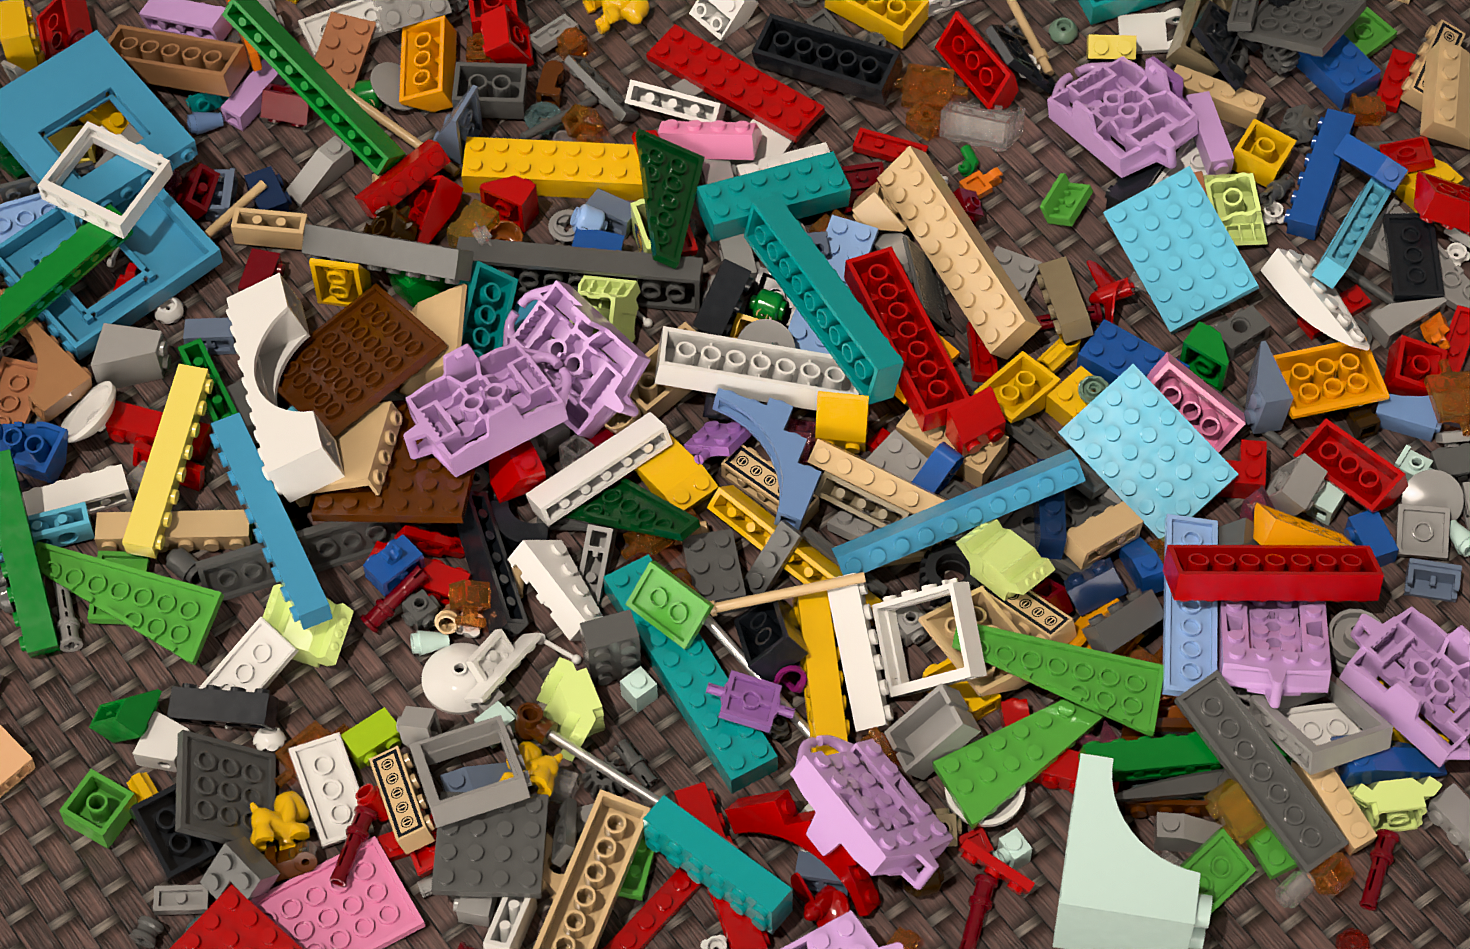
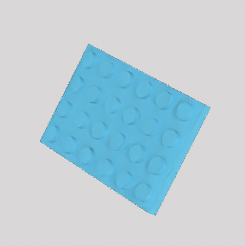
M1190 166L1103 212L1171 335L1259 289L1255 278Z
M1134 364L1058 432L1120 500L1124 501L1144 521L1143 524L1162 544L1165 543V518L1167 514L1194 517L1239 475Z

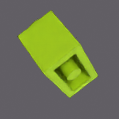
M385 707L340 735L345 750L360 770L366 766H371L370 758L393 747H400L402 744L400 733L396 729L397 722Z

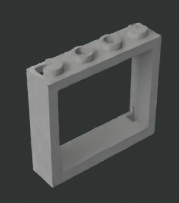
M1332 672L1328 693H1301V696H1283L1278 708L1269 706L1265 694L1250 696L1249 712L1265 733L1310 775L1389 749L1391 746L1393 726ZM1326 696L1358 724L1363 731L1317 746L1279 711Z
M501 715L409 744L436 828L530 798L527 787L532 786L528 771L519 752L516 739H514L511 726L504 725ZM501 742L514 777L439 800L428 765Z

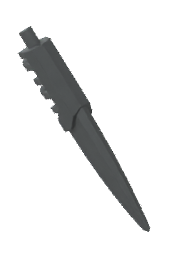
M1225 769L1167 778L1114 794L1116 802L1220 796L1226 790L1228 797L1240 794L1243 798L1244 807L1252 806Z

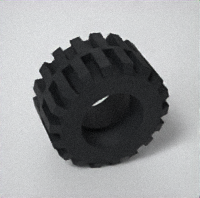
M947 541L942 542L940 547L937 544L932 546V551L927 550L924 558L921 560L919 573L920 591H922L921 587L924 585L937 584V586H941L942 579L938 575L945 571H956L962 574L965 578L959 582H969L971 591L983 586L981 582L970 575L969 561L956 544V541H953V544H948ZM951 595L930 600V605L934 608L936 606L941 607L952 601Z

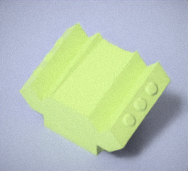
M1253 173L1203 175L1207 197L1236 246L1268 244Z
M584 275L578 284V293L633 343L636 338L634 334L635 319L639 309L636 298L641 292L638 282ZM594 328L593 334L597 333L600 330Z
M997 519L977 526L956 542L969 561L970 575L1004 601L1016 594L1024 595L1056 570L1048 558L1041 557L1033 546L1011 529L1003 528Z
M282 583L274 585L263 618L299 650L292 660L319 668L320 664L325 666L336 665L354 611L344 603L335 604L326 598L333 619L303 630L299 621H293L289 608L292 607L290 601L285 603L280 591V588L283 587Z
M559 657L541 686V692L536 700L547 704L543 711V716L558 723L556 732L581 747L586 738L605 730L604 712L587 668L576 671L573 662ZM562 749L561 754L563 758L573 761L575 756Z
M1428 776L1417 780L1405 778L1378 781L1367 786L1361 783L1349 787L1348 791L1364 813L1375 833L1378 829H1388L1396 832L1415 830L1423 824L1422 816L1427 813L1425 800L1434 796L1443 784Z

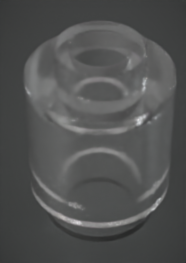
M1301 869L1298 872L1294 871L1275 888L1276 900L1281 906L1294 909L1313 892V887L1316 885L1314 878Z

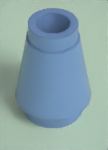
M192 112L191 115H187L189 133L199 135L223 127L221 112Z

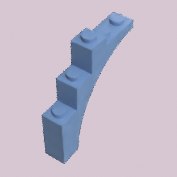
M1470 381L1459 388L1435 395L1399 396L1389 394L1390 398L1388 400L1379 401L1375 413L1381 421L1379 428L1431 442L1433 434L1440 432L1442 423L1464 430L1467 429L1470 421Z
M719 388L715 396L713 410L732 418L745 427L761 443L774 466L779 485V507L774 525L778 526L781 520H786L799 530L818 486L821 471L816 470L812 466L800 464L807 438L801 437V435L794 432L785 431L791 418L793 406L773 398H769L767 405H764L755 399H748L737 395L731 390Z

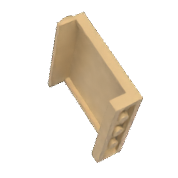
M392 401L378 403L371 407L357 421L352 422L338 436L334 437L345 477L295 500L299 507L309 506L312 494L368 485L376 496L380 495L403 419L400 411L397 410Z

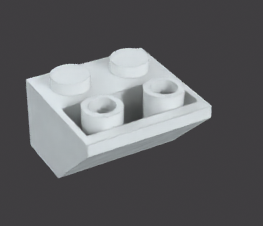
M697 0L689 14L718 39L724 40L748 22L759 3L756 0Z

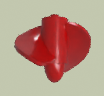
M1088 260L1086 262L1098 286V290L1089 296V302L1092 304L1095 302L1103 304L1105 319L1113 323L1115 302L1135 295V284L1131 282L1129 277L1116 281L1103 267L1094 261Z
M798 872L791 876V885L799 899L807 903L804 908V918L807 921H816L817 928L850 911L848 899L842 891L837 890L831 885H826L813 897Z

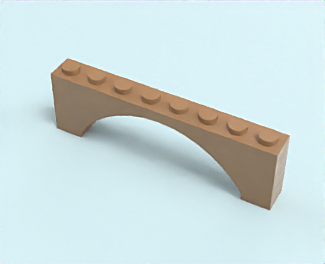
M4 288L0 289V296L5 291ZM35 319L19 331L27 339L37 358L36 382L33 392L28 395L30 409L43 422H50L93 388L91 380L93 377L90 371L76 363L73 354L69 351L65 352L60 347L58 340L53 335L49 336L44 331L40 322Z

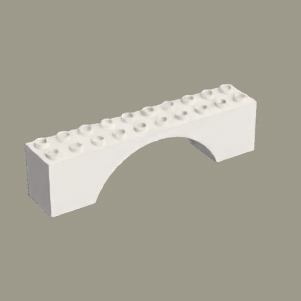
M277 273L228 297L227 303L229 308L226 309V312L232 322L230 330L236 339L234 347L240 356L238 365L244 373L242 382L248 391L246 400L252 408L250 418L256 426L254 436L260 444L258 453L264 462L262 467L263 474L268 481L272 480L274 482L277 493L280 496L284 495L291 503L345 477L336 440L314 411H289L279 408L277 405L278 385L283 370L294 352L310 337L301 301L281 274Z

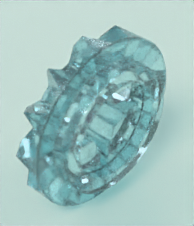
M549 102L535 103L525 112V125L530 129L541 123L539 117H548L549 119L559 114L561 110L555 104ZM562 123L554 126L553 128L543 133H546L548 135L551 131L557 132L558 126L562 125Z

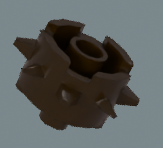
M388 205L374 212L376 215L375 219L370 225L366 223L363 233L415 241L419 225L408 217L410 212L408 205L401 210H397L395 205Z

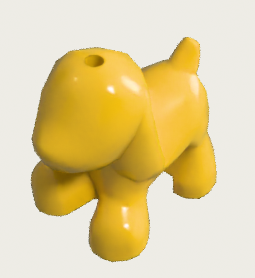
M583 0L588 14L595 12L602 6L603 15L595 20V25L600 34L609 31L610 24L618 20H627L635 25L640 24L649 12L648 0Z
M524 741L518 745L531 783L539 788L537 794L549 795L550 797L554 790V780L558 774L559 763L562 761L563 755L559 753L555 756H543L542 749L535 743ZM506 759L507 767L511 770L508 760ZM505 772L503 773L499 781L506 780L514 776L512 772Z
M287 791L279 794L274 802V811L260 808L254 802L250 803L252 812L250 842L260 852L265 851L267 841L273 842L274 838L279 842L280 851L295 847L297 844L292 839L305 840L310 837L308 825L302 823L307 821L310 812L298 793Z

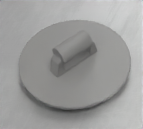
M383 62L376 65L371 72L370 81L375 94L380 100L398 110L413 109L414 107L401 105L399 102L401 65L392 62Z
M760 319L748 324L737 338L795 348V342L790 331L780 322L771 319Z
M1424 470L1415 474L1407 482L1408 487L1402 493V504L1450 508V521L1458 519L1463 509L1464 496L1461 486L1450 474L1441 470Z

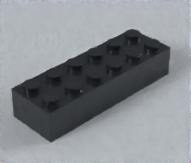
M770 13L752 50L756 67L882 105L886 104L903 68L900 51Z

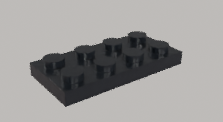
M1419 213L1383 215L1382 220L1393 301L1425 300L1444 297L1434 221L1433 223L1423 221L1419 217Z

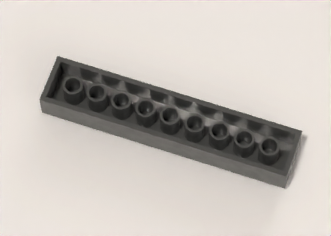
M459 236L458 249L474 251L473 262L478 260L518 279L515 296H523L533 289L554 284L556 280L569 284L578 292L579 282L584 275L637 281L641 291L636 298L638 307L698 312L701 307L703 258L681 256L678 266L674 269L653 260L651 253Z

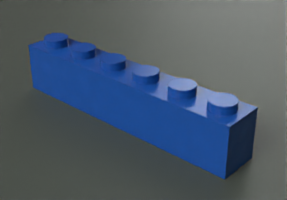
M1328 108L1325 117H1320L1317 127L1319 134L1314 135L1311 142V149L1313 151L1311 154L1307 153L1304 162L1306 170L1305 172H1300L1297 182L1299 189L1298 191L1294 190L1290 204H1293L1292 209L1287 208L1284 223H1287V234L1315 240L1343 159L1333 153L1347 133L1353 134L1356 115Z

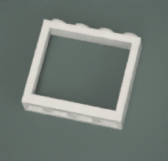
M87 121L40 181L38 188L43 200L124 239L171 178L173 172L170 160L164 158L162 154L157 155L141 144L136 145L128 141L121 134L116 135L109 132L102 125L99 127ZM93 143L154 172L153 176L122 216L60 187Z
M957 578L942 580L941 586H937V584L924 585L921 587L922 591L917 592V589L901 592L902 597L897 598V595L886 596L883 598L884 602L872 605L889 698L906 697L933 690L940 683L949 686L987 676L969 582H958ZM951 595L964 668L909 682L896 610Z

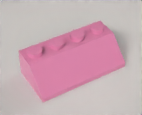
M670 119L661 121L657 132L660 138L705 157L704 159L754 160L762 138V131L756 123H748L747 121L724 122L717 120L701 122L699 120L676 121Z
M1168 352L1152 368L1147 376L1149 381L1218 453L1246 424L1242 411Z

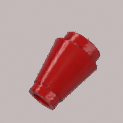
M371 783L363 785L355 795L357 804L374 810L377 813V819L381 822L389 819L379 787L373 786Z

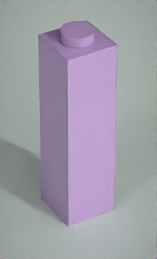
M265 59L261 61L262 70L252 71L221 106L224 122L241 131H244L261 112L263 89L269 83L282 86L286 83Z
M1210 92L1186 95L1185 100L1192 104L1191 110L1197 114L1198 134L1193 138L1207 175L1231 173L1234 156Z

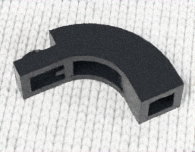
M494 493V501H490L503 545L507 549L514 552L523 540H549V528L545 523H527L517 519L510 511L511 499L499 503Z

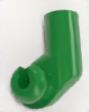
M965 145L960 149L965 161H963L962 165H958V171L962 176H970L979 165V160L971 145Z

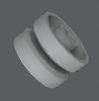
M1348 609L1339 612L1331 620L1328 627L1331 667L1336 672L1342 673L1347 663L1360 649L1350 635L1360 616L1367 614L1381 623L1372 613L1362 609Z

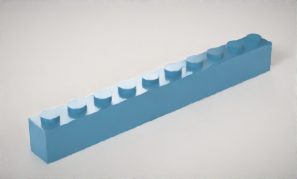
M240 413L211 423L213 434L209 435L215 449L220 448L221 450L218 456L223 468L228 466L230 470L227 472V476L231 485H237L238 487L235 493L240 505L245 504L247 507L244 512L248 523L255 524L256 528L253 529L258 544L263 542L265 548H262V552L266 562L273 563L274 567L271 568V572L276 583L281 581L283 585L280 591L285 603L290 601L292 605L289 611L293 621H299L302 629L305 630L333 619L326 596L274 485L263 474L262 467L264 464Z
M1069 449L831 549L842 575L866 573L1086 480L1078 458Z

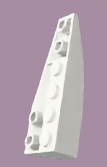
M1277 248L1260 271L1285 302L1299 316L1333 339L1351 347L1368 351L1370 345L1365 339V335L1359 329L1335 287L1332 289L1312 276L1317 267L1316 260L1308 254L1301 255L1291 249L1287 251Z

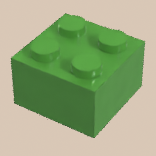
M90 769L59 812L65 825L109 849L132 818L129 813L130 807L137 804L138 801L135 793Z

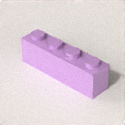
M148 0L139 13L147 29L224 41L233 28L222 16L225 7L209 5L203 2Z

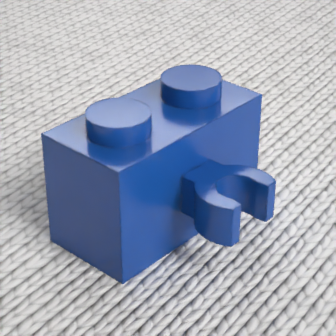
M403 534L399 538L391 540L378 554L371 555L363 564L365 577L386 597L417 565L424 568L425 563L423 554Z

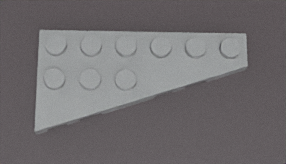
M1395 197L1374 221L1357 253L1388 271L1389 264L1382 220L1383 215L1406 213L1399 206L1400 202ZM1437 243L1444 298L1447 300L1446 305L1456 310L1457 305L1470 308V280L1463 274L1464 270L1459 265L1456 266L1449 259L1450 255Z

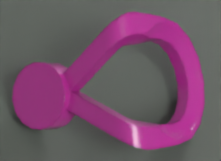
M790 665L778 671L773 683H784L792 692L801 693L806 684L807 676L801 667ZM795 671L801 675L800 680L795 686L787 679V672Z

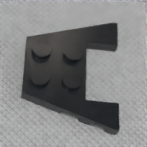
M1209 1L1203 6L1191 31L1231 87L1237 91L1243 86L1247 74L1230 58L1238 40L1240 39L1253 53L1261 47L1262 43L1242 39L1236 31H1228L1227 22L1230 13Z
M990 25L985 30L990 38L988 42L1000 53V59L1007 67H1011L1052 95L1056 81L1051 75L1037 68L1023 47L1028 40L1019 26L1014 25L1012 27L1011 25H1006L1004 27L1003 25Z

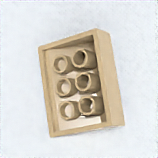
M1439 40L1426 53L1420 135L1470 150V53L1461 46Z
M462 283L418 302L412 311L409 310L410 313L445 342L447 348L438 357L423 366L418 373L404 381L399 387V393L409 396L425 384L443 376V356L461 347L467 291L466 284Z
M983 586L971 591L977 624L1021 633ZM951 601L919 617L918 621L954 666L960 669L964 668L962 651L952 647L956 621ZM986 662L987 676L967 681L979 697L1016 690L1030 683Z

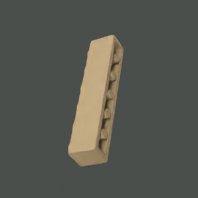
M817 439L807 461L913 514L948 500L825 440Z
M244 510L171 511V525L169 528L166 527L164 532L165 544L163 549L158 552H166L175 548H184L188 552L192 550L217 551L219 549H240L252 545L253 523H248ZM97 512L95 542L98 551H125L122 541L132 512Z

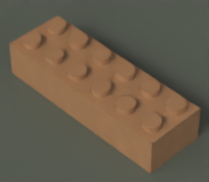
M118 25L107 41L144 83L230 97L250 67L244 44Z

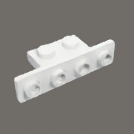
M502 629L494 630L465 662L478 682L465 696V702L481 704L490 699L491 693L496 687L506 681V676L521 664V660L525 655L535 649V644L542 638L539 633L522 634L512 645Z

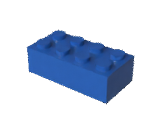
M1344 34L1323 57L1298 51L1301 58L1298 60L1299 64L1296 67L1341 111L1378 87L1381 70Z
M1104 319L1093 333L1094 335L1090 337L1078 353L1076 369L1082 366L1092 375L1102 377L1110 385L1132 364L1147 377L1152 368L1166 353ZM1178 360L1179 362H1181L1184 366H1186V367L1190 370V366H1189V365H1187V364H1185L1184 362Z

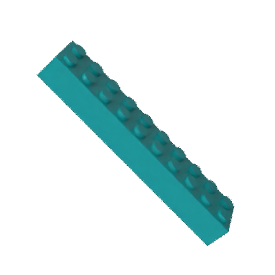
M775 195L752 201L744 233L745 240L858 393L869 396V405L893 398L904 364L902 357L893 349L889 340L878 329L875 321L869 317L862 304L856 300L850 288L844 284L837 271L832 268L825 255L816 247L812 238L807 235L800 222L795 219L788 206L783 203L779 196Z
M649 554L603 577L604 591L618 613L630 610L625 604L649 562L653 561ZM631 609L639 634L641 651L731 794L777 771L778 756L761 730L718 718L721 708V697L706 693L709 682L724 687L728 682V678L699 632L690 648L683 649Z

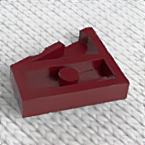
M882 161L841 167L851 187L849 204L843 207L844 214L852 211L857 197L875 182L879 183L877 178L884 172Z

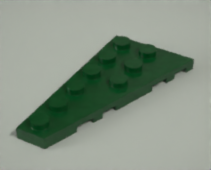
M638 129L635 136L652 258L659 263L676 269L680 262L705 157L642 129Z
M624 477L563 516L565 518L678 541L685 540L700 527L698 518Z

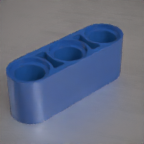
M942 442L936 447L912 482L939 495L958 471L965 457L946 442Z

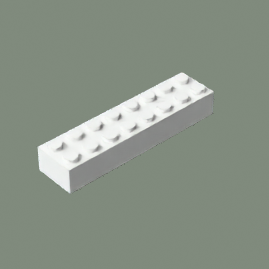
M663 326L658 345L654 384L714 394L721 388L731 390L737 395L748 399L768 402L769 398H773L775 400H782L793 407L816 411L818 391L859 395L856 388L830 354Z

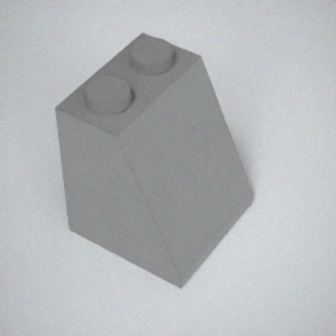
M103 323L91 362L97 385L110 381L118 389L163 379L166 369L170 368L171 355L168 354L167 341H164L162 331Z

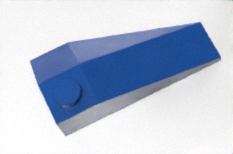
M48 422L0 424V451L10 449L13 454L16 470L33 478L54 484L66 464L68 430Z
M1348 735L1333 736L1330 740L1333 741ZM1392 740L1389 749L1337 766L1340 778L1346 787L1361 783L1365 785L1378 781L1405 778L1420 779L1428 776H1446L1447 774L1444 764L1439 768L1415 745Z

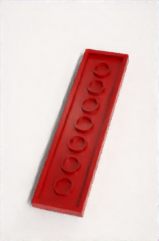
M676 24L646 53L648 61L682 80L689 81L707 94L795 143L825 113V106Z

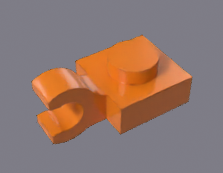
M998 167L993 168L984 175L978 170L959 181V187L977 192L980 200L992 193L993 187L1002 183L1003 180L1000 177L1003 173Z
M1438 312L1420 325L1423 337L1429 344L1432 342L1434 344L1437 343L1440 348L1445 350L1450 347V343L1445 337L1450 328L1441 312Z

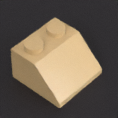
M875 182L855 199L852 216L856 222L876 227L878 230L903 232L906 229L907 224L878 182Z

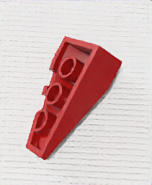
M443 175L432 176L409 194L406 206L410 207L408 217L419 225L415 238L416 242L430 243L461 203L463 187Z
M530 439L489 460L490 484L499 503L524 495L546 481L545 469Z

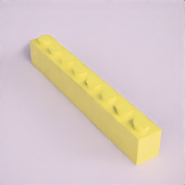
M178 364L122 541L128 554L156 559L158 551L164 547V532L166 527L169 528L171 525V510L179 499V484L185 480V465L193 454V439L199 435V420L201 416L205 415L207 408L206 397L213 390L214 382L206 368Z

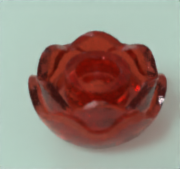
M1348 928L1337 936L1336 949H1370L1369 938L1361 930Z

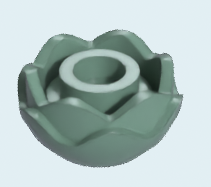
M1058 18L1049 26L1048 32L1051 39L1060 45L1071 43L1078 36V28L1069 18Z
M1087 376L1079 382L1078 394L1085 403L1089 404L1109 384L1100 376Z

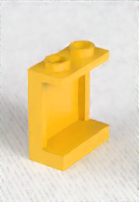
M947 657L945 661L939 664L934 663L924 670L922 678L953 671L957 668ZM967 681L949 685V687L961 693L969 708L967 711L972 713L975 721L1000 709L1001 695L999 693L979 697Z

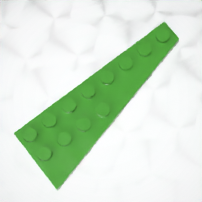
M37 541L35 547L42 575L186 662L196 666L224 598L222 592Z
M977 624L984 662L1145 735L1153 736L1163 683L1162 664ZM956 626L952 647L961 651Z
M1065 698L933 761L932 767L971 829H974L989 814L992 815L1007 799L1010 800L1016 795V792L1028 781L1031 782L1053 764L1065 750L1072 748L1075 742L1083 735L1090 733L1094 726L1106 716Z

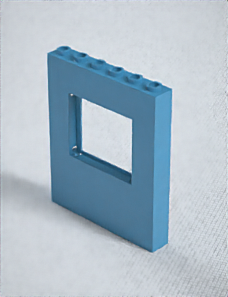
M97 30L0 89V141L37 184L40 183L61 156L60 152L47 138L108 100L112 102L143 138L136 145L141 144L157 155L162 154L164 158L170 160L172 172L183 163L191 161L198 155L196 142ZM116 155L83 177H80L73 169L60 187L104 208L109 204L115 207L123 201L131 199L134 194L141 191L154 172ZM57 207L76 230L81 225L88 223V221Z
M164 188L161 189L133 226V235L119 246L141 273L88 309L68 289L36 316L39 322L42 323L44 321L48 325L47 329L56 339L60 338L65 351L74 354L79 361L96 349L103 323L131 326L223 263L221 251ZM140 191L134 194L131 199L123 201L114 208L121 214H124ZM57 207L0 244V273L5 277L4 281L8 287L17 283L24 273L31 271L39 264L43 257L50 255L58 248L62 241L68 240L76 233L77 230Z

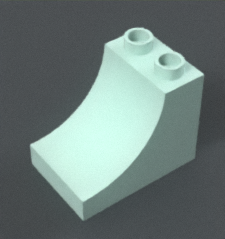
M1081 753L1072 802L1052 947L1061 949H1203L1205 930L1208 929L1213 896L1198 893L1201 873L1176 866L1147 848L1130 830L1118 808L1112 785L1114 758Z

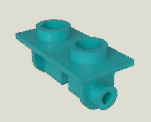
M199 92L193 96L189 95L185 102L192 112H210L221 107L229 97Z

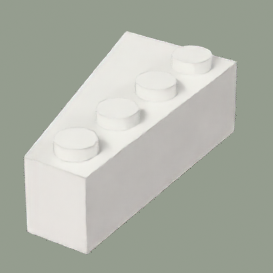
M523 540L507 559L512 567L517 565L521 570L522 575L520 577L526 584L531 583L538 592L536 598L539 602L552 610L550 616L569 641H581V622L603 617L562 540Z

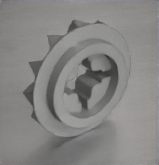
M562 210L551 217L548 228L554 240H560L562 244L565 242L573 243L575 235L573 229L570 228L565 232L564 227H567V224H569L574 210Z

